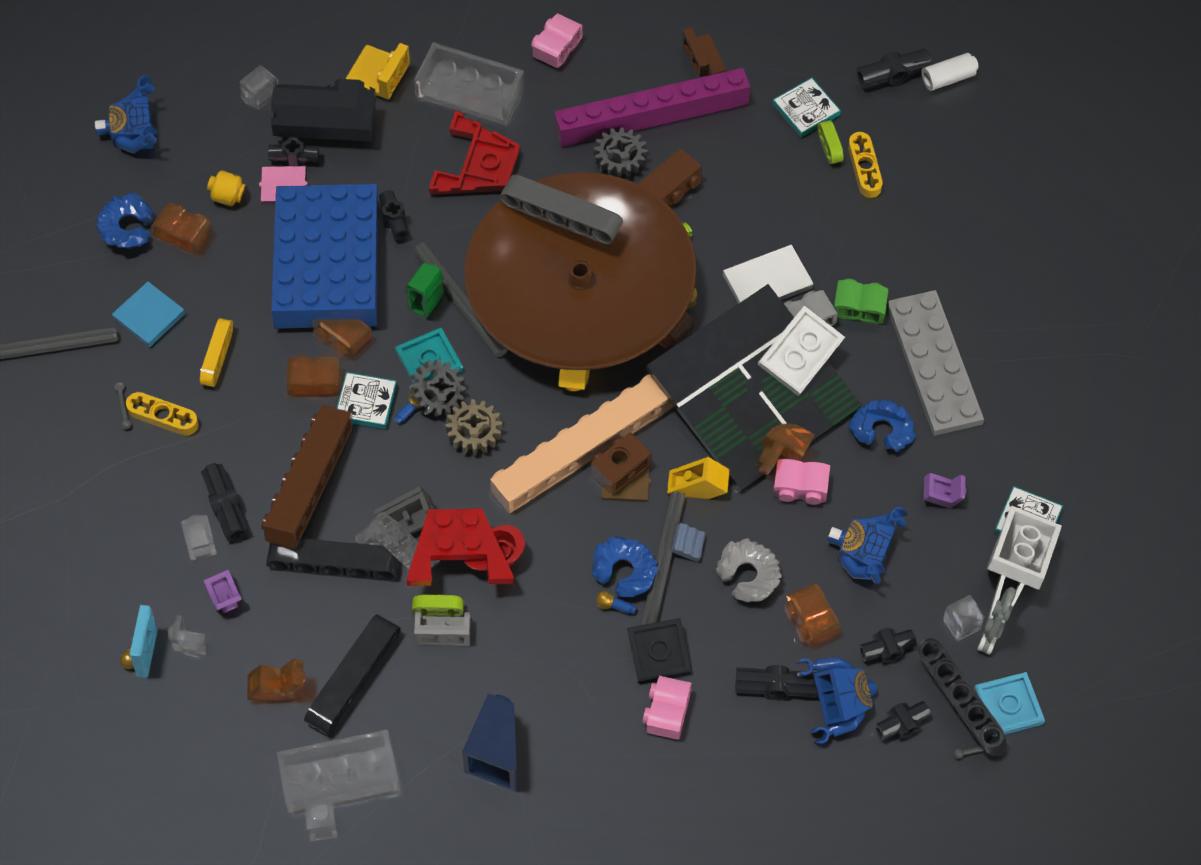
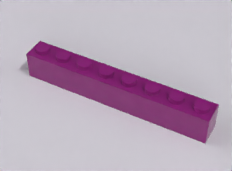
M739 68L554 111V129L561 148L601 139L603 132L610 135L612 128L619 132L620 128L623 127L624 132L627 133L631 129L636 131L749 104L750 84L744 69Z

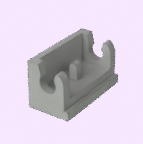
M415 612V645L470 646V612H465L464 617L422 616L421 612Z

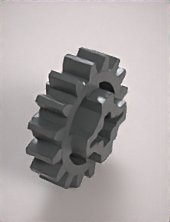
M623 127L620 128L619 132L612 128L610 135L603 132L602 140L597 139L596 147H594L595 164H600L601 172L607 169L608 175L617 173L619 178L624 173L628 178L631 177V171L638 174L639 168L645 166V159H647L646 141L641 142L640 134L634 137L632 129L625 133Z
M437 359L433 363L429 360L424 363V367L422 365L417 367L416 371L418 374H413L410 377L415 383L409 386L410 390L415 391V394L410 398L418 399L419 401L416 408L424 406V414L426 415L433 410L434 417L441 415V413L445 416L451 413L453 407L458 408L457 402L464 400L460 392L466 390V387L460 386V382L464 380V377L456 376L459 369L451 370L450 362L448 361L442 365L441 359ZM431 372L429 380L423 381L425 376ZM448 394H451L450 399L444 404V401H446V396Z

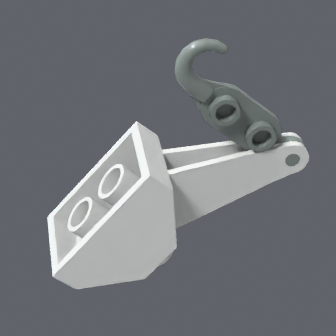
M1011 506L986 568L1000 574L977 650L988 655L991 654L997 638H1000L1005 622L1008 621L1013 606L1024 585L1040 589L1062 527L1061 525ZM1005 577L1018 581L1016 589L1008 588L1000 601L999 597Z

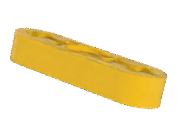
M856 132L850 136L848 150L857 184L863 196L874 198L881 193L882 177L870 136L864 132ZM856 142H860L861 145H864L862 153H860V147L858 144H856ZM868 161L872 164V167L863 169L859 166V162ZM870 176L872 186H875L874 188H870V185H867L868 177Z
M219 318L216 323L200 373L201 385L215 387L233 333L232 320Z
M141 392L131 394L126 400L128 413L135 419L183 436L192 435L198 429L197 416L190 409ZM140 402H143L144 407L139 406L137 409L134 408V405H139ZM160 409L169 411V415L164 419L155 417L156 412ZM187 419H190L191 424L186 423L185 426H182L181 421L185 422Z

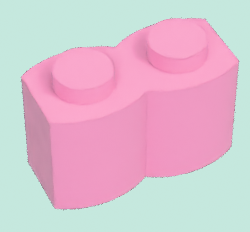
M556 14L552 19L549 18L545 23L544 31L540 35L537 34L532 40L533 57L558 69L565 62L569 53L580 42L583 36V25L560 14Z
M792 459L777 460L774 497L785 502L801 499L811 505L826 502L830 465L818 462L803 463Z
M659 676L657 684L652 683L649 699L653 700L651 708L646 707L643 716V724H647V733L679 740L690 699L692 683Z

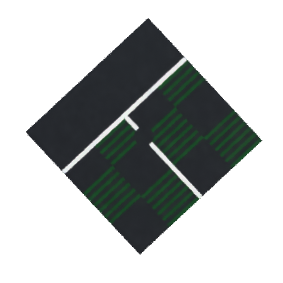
M769 284L649 363L645 368L715 461L729 469V479L739 492L777 467V460L790 458L862 407L860 401L828 360L799 396L757 365L794 319V316Z

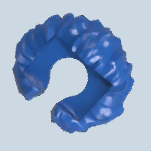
M128 193L123 197L112 196V200L108 201L103 206L102 212L98 213L96 228L100 235L99 238L109 245H117V247L128 249L134 246L140 247L148 242L150 233L147 230L139 227L126 231L120 228L119 221L125 216H134L138 220L143 221V227L150 225L153 222V211L150 206L135 193Z
M892 400L868 401L863 407L858 408L849 422V429L853 432L854 436L858 441L867 445L871 444L876 437V432L872 429L873 424L877 421L888 422L892 426L893 431L885 436L884 445L886 449H892L896 452L905 448V445L912 443L916 438L914 421L910 418L909 412L905 410L903 405L899 406Z
M614 535L605 543L597 544L594 551V564L591 567L593 570L592 575L595 579L605 585L610 582L613 565L620 560L627 561L633 566V573L631 576L619 580L615 594L619 597H634L646 592L651 587L655 579L654 576L657 574L658 566H656L657 561L654 560L655 556L651 554V549L647 548L644 543H640L638 540H631L630 538H617Z

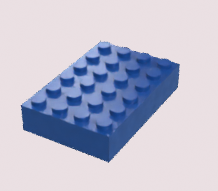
M377 184L276 186L271 309L274 328L377 326L379 206Z

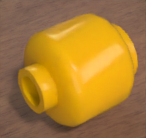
M221 170L217 173L216 177L211 175L207 190L211 191L210 198L212 201L226 206H233L236 202L240 203L246 184L242 183L241 176Z

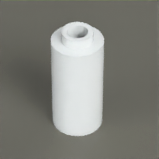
M965 53L923 68L922 78L926 88L929 91H933L975 76L979 66L975 56Z

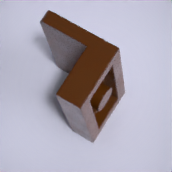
M692 27L683 29L682 45L697 77L726 72L724 63L710 34L696 37Z

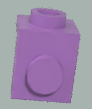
M933 473L924 476L923 500L952 508L965 499L967 493L965 476L959 475L953 480Z
M229 570L203 580L215 610L222 608L223 613L239 607L237 602L242 600V597L237 591Z

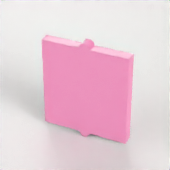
M306 166L262 167V181L259 183L261 204H275L276 186L308 185L306 182Z

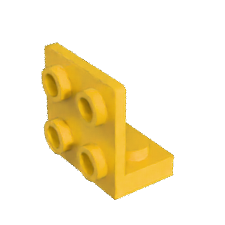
M399 43L395 51L388 53L366 45L346 79L361 80L365 83V88L370 89L371 86L375 89L377 96L389 100L410 64L409 46Z

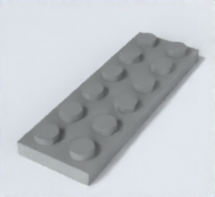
M936 290L887 301L889 315L933 436L983 425L984 418Z

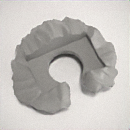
M749 538L736 543L733 541L728 542L723 549L721 559L717 561L716 571L723 582H730L737 568L742 564H751L755 567L757 571L756 578L751 582L738 583L732 591L735 599L745 602H758L771 595V592H774V588L780 584L782 576L780 574L781 569L778 566L780 561L776 559L775 554L771 553L770 549L764 548L762 544L758 545V542L751 541Z

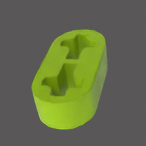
M830 120L818 123V135L829 164L843 162V149L833 122Z
M418 595L412 599V613L414 615L415 612H421L422 616L460 617L463 615L464 600L459 596Z

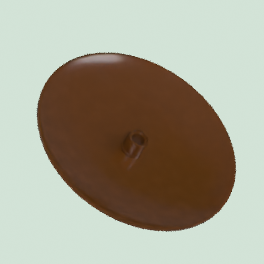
M576 172L552 175L536 180L538 183L618 213L623 219V224L611 244L600 243L517 211L503 204L501 200L481 220L471 238L465 259V286L469 302L479 322L497 342L509 351L533 363L565 370H592L624 363L640 356L661 342L681 320L692 298L696 279V260L693 245L686 228L675 212L662 199L651 191L626 179L600 173Z

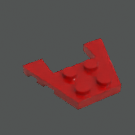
M455 111L449 128L450 134L470 138L472 142L461 174L454 175L435 170L429 185V194L503 191L508 180L513 175L521 151L520 145L495 131L493 133L483 128L481 123L475 120L470 121L464 117L463 113Z
M428 509L407 576L406 585L431 586V561L480 559L486 560L488 584H512L513 574L483 509Z

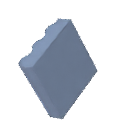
M679 523L676 527L671 552L695 562L700 561L706 532L689 527L687 524Z

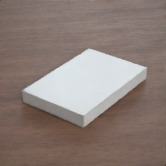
M792 245L723 270V277L738 304L767 284L771 286L781 301L811 290L814 285Z
M803 306L757 365L799 396L845 337L807 307Z

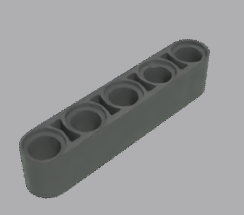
M512 175L499 196L501 202L512 209L603 244H611L623 224L622 217L612 210L520 175Z

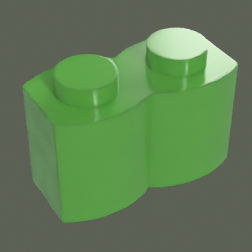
M853 279L838 280L834 300V309L838 314L837 318L883 324L888 288L878 283L863 285Z

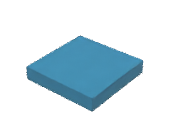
M146 282L112 314V317L150 348L185 315V310L150 282Z

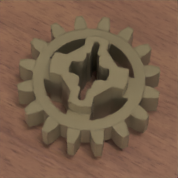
M472 399L471 405H467L463 401L461 402V409L457 407L452 408L453 415H447L445 427L448 433V441H453L455 449L462 446L464 454L471 449L473 455H477L478 449L486 453L488 445L493 448L496 446L495 439H501V430L503 428L500 413H495L493 405L486 408L485 401H482L480 405H476L475 400Z

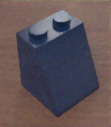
M488 694L462 751L464 773L516 792L518 782L514 703L506 696Z

